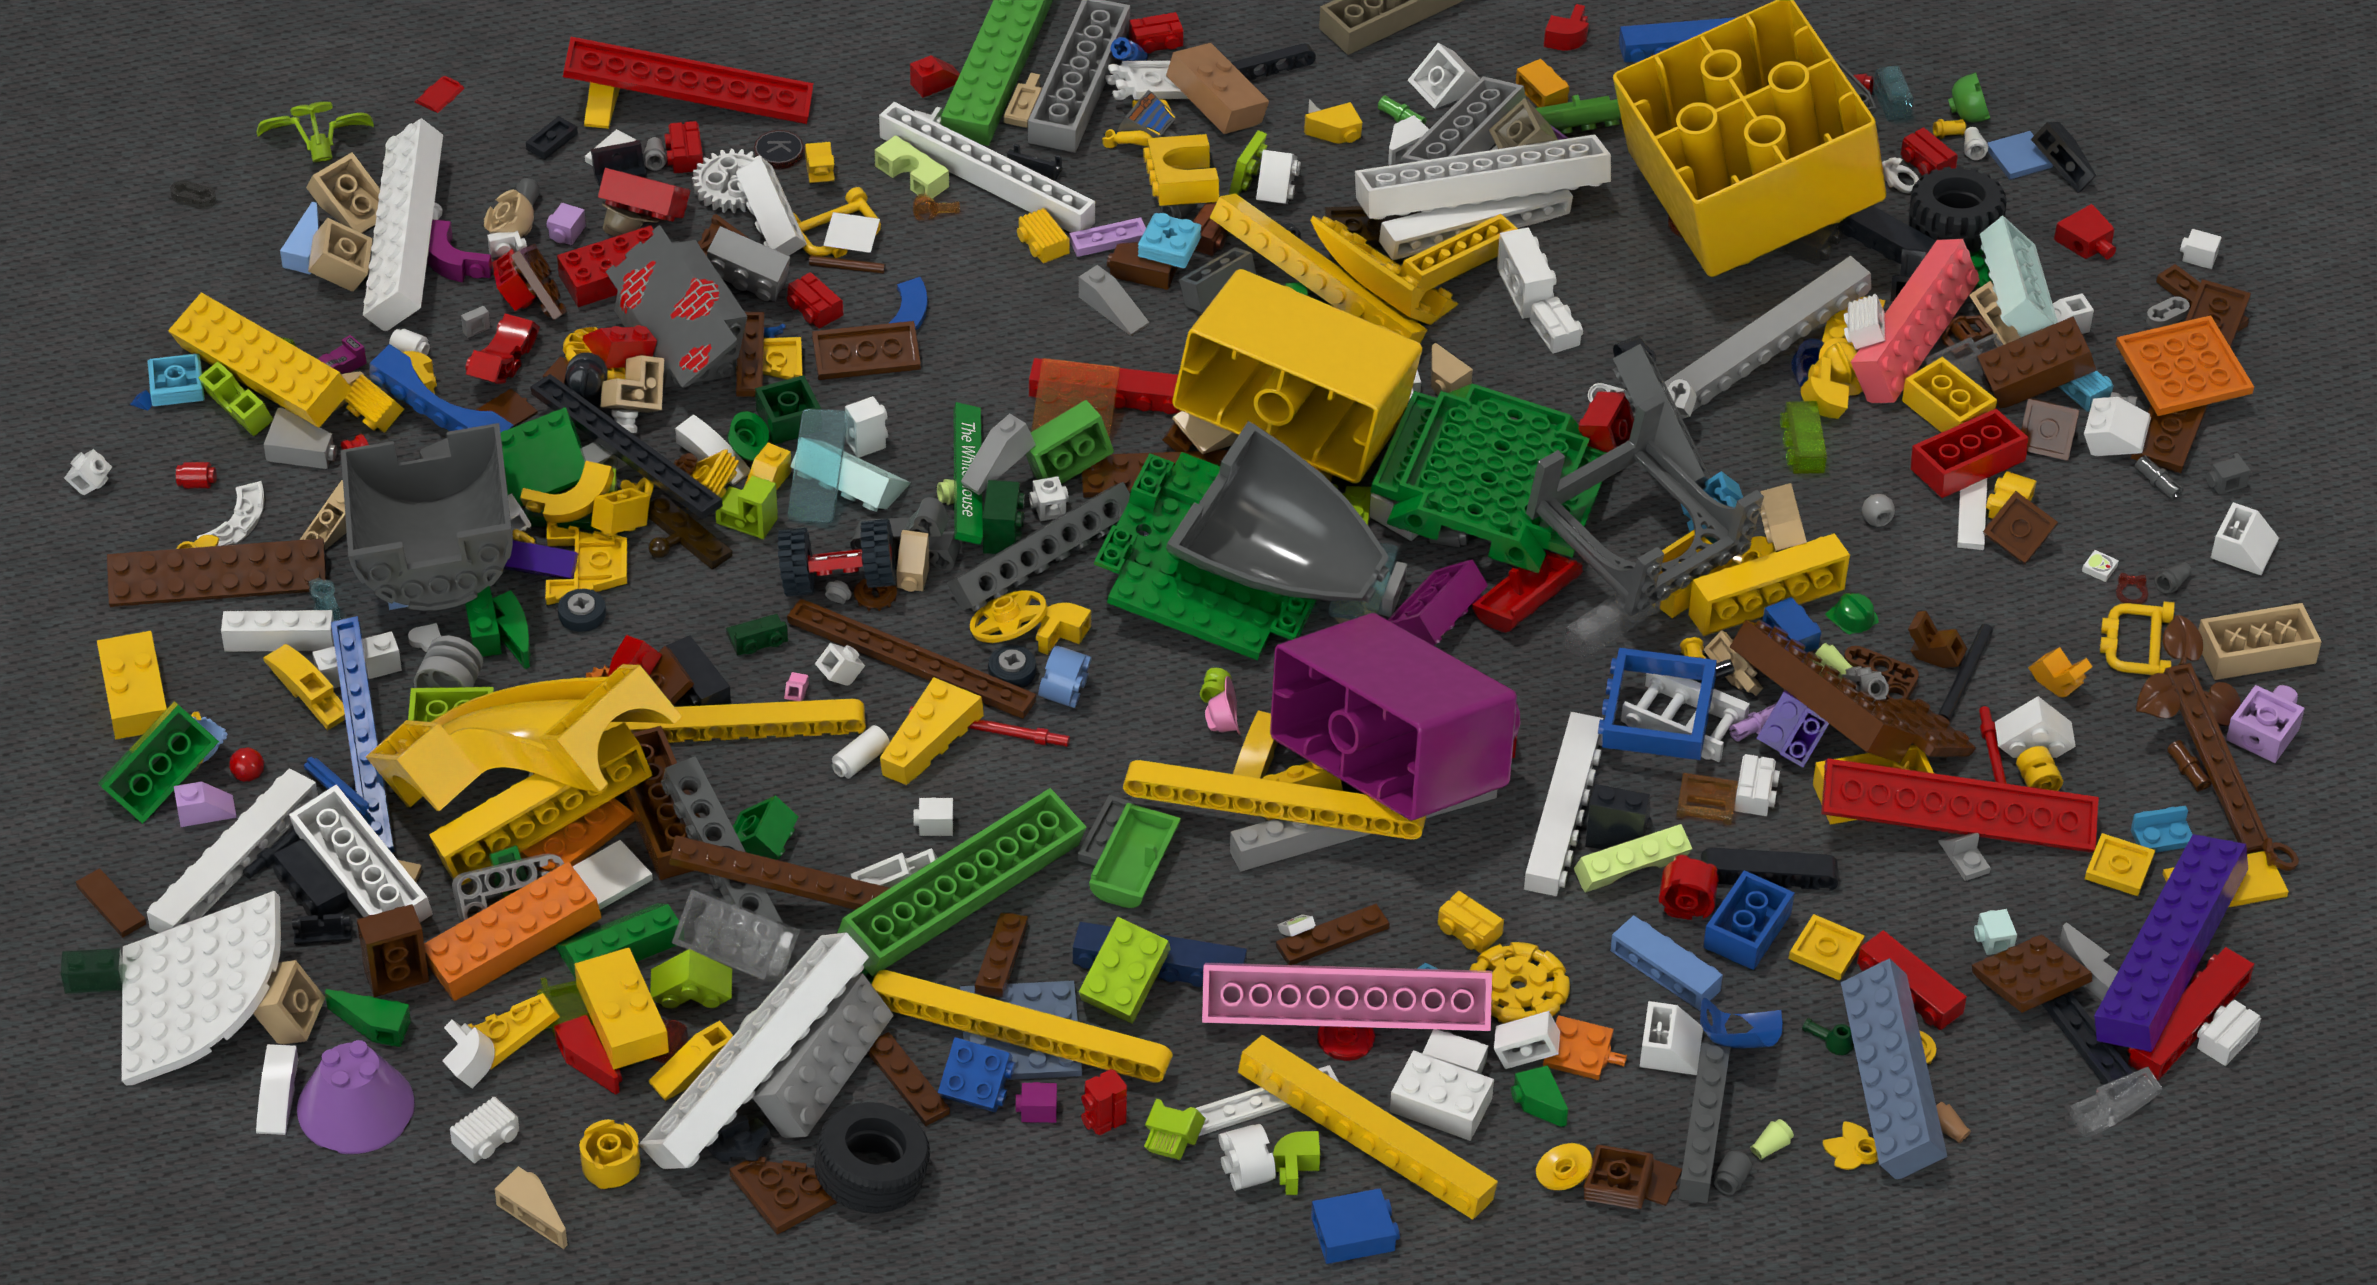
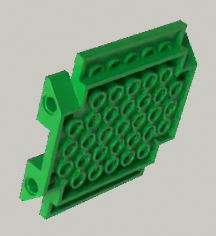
M1473 383L1449 393L1440 391L1438 398L1414 391L1372 483L1370 492L1399 501V503L1394 504L1387 520V525L1434 540H1438L1443 526H1446L1453 530L1492 541L1488 554L1489 558L1539 573L1546 556L1543 548L1572 558L1575 550L1540 516L1532 520L1526 514L1538 461L1559 450L1565 456L1561 479L1607 452L1588 447L1590 438L1582 436L1579 432V425L1572 415ZM1603 481L1561 504L1584 527Z
M1181 452L1173 468L1174 462L1149 453L1131 488L1129 502L1117 526H1112L1094 561V565L1119 574L1108 596L1107 603L1255 660L1259 659L1272 633L1290 640L1299 638L1317 599L1289 597L1253 589L1205 571L1167 552L1168 541L1194 502L1199 504L1219 474L1220 466ZM1138 531H1145V532H1147L1149 535H1147V536H1142V535H1139L1137 532H1138Z

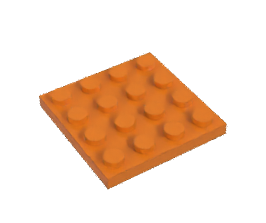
M2211 315L2117 337V348L2157 416L2253 394L2254 385Z
M613 798L531 847L522 850L519 853L520 857L524 859L541 854H553L559 856L564 864L569 861L573 867L635 821L634 812ZM548 861V865L536 867V870L551 872V868L555 867V864Z

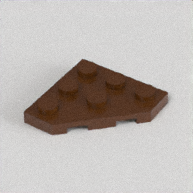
M532 244L511 255L514 260L512 261L513 267L520 275L523 273L528 281L526 283L527 288L532 295L539 297L542 302L540 306L546 316L552 317L555 320L567 313L565 305L563 303L559 304L557 301L560 292L556 282L553 279L549 280L550 266L537 246Z
M759 1157L758 1161L745 1160L729 1169L730 1177L777 1235L838 1203L825 1192L819 1184L814 1168L807 1167L806 1163L783 1160V1163L766 1161V1157Z

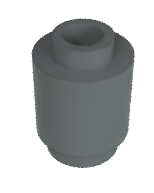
M1729 1151L1726 1153L1714 1175V1185L1720 1192L1732 1195L1735 1191L1741 1189L1752 1169V1162L1749 1157L1741 1151Z

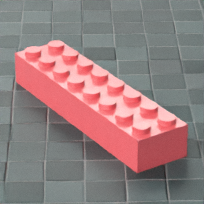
M1963 239L1937 240L1886 311L1884 317L1885 341L1859 349L1852 359V367L1868 402L1894 403L1904 390L1905 379L1917 371L1979 282L1978 272L1975 270L1970 252L1966 248Z

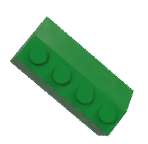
M174 701L98 784L143 824L174 791V786H178L219 741Z
M656 903L556 944L555 947L576 980L575 963L628 947L635 961L638 962L682 944L681 923L669 904Z

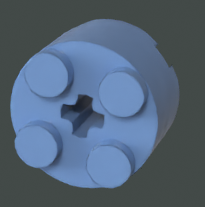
M1054 646L1045 667L1046 673L1041 680L1038 696L1075 708L1080 697V693H1078L1080 687L1084 688L1089 675L1087 671L1092 657L1064 647Z

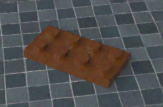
M914 321L812 331L818 380L921 370Z

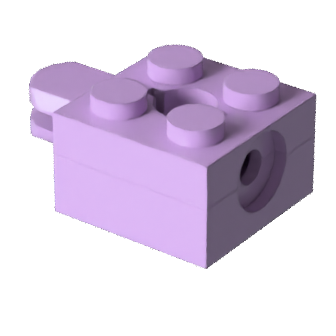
M2255 685L2232 716L2226 740L2276 763L2300 729L2305 708L2296 704L2297 692L2291 687L2284 685L2278 686L2273 692Z

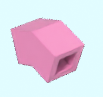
M792 672L789 681L786 682L784 699L802 701L809 685L808 675Z

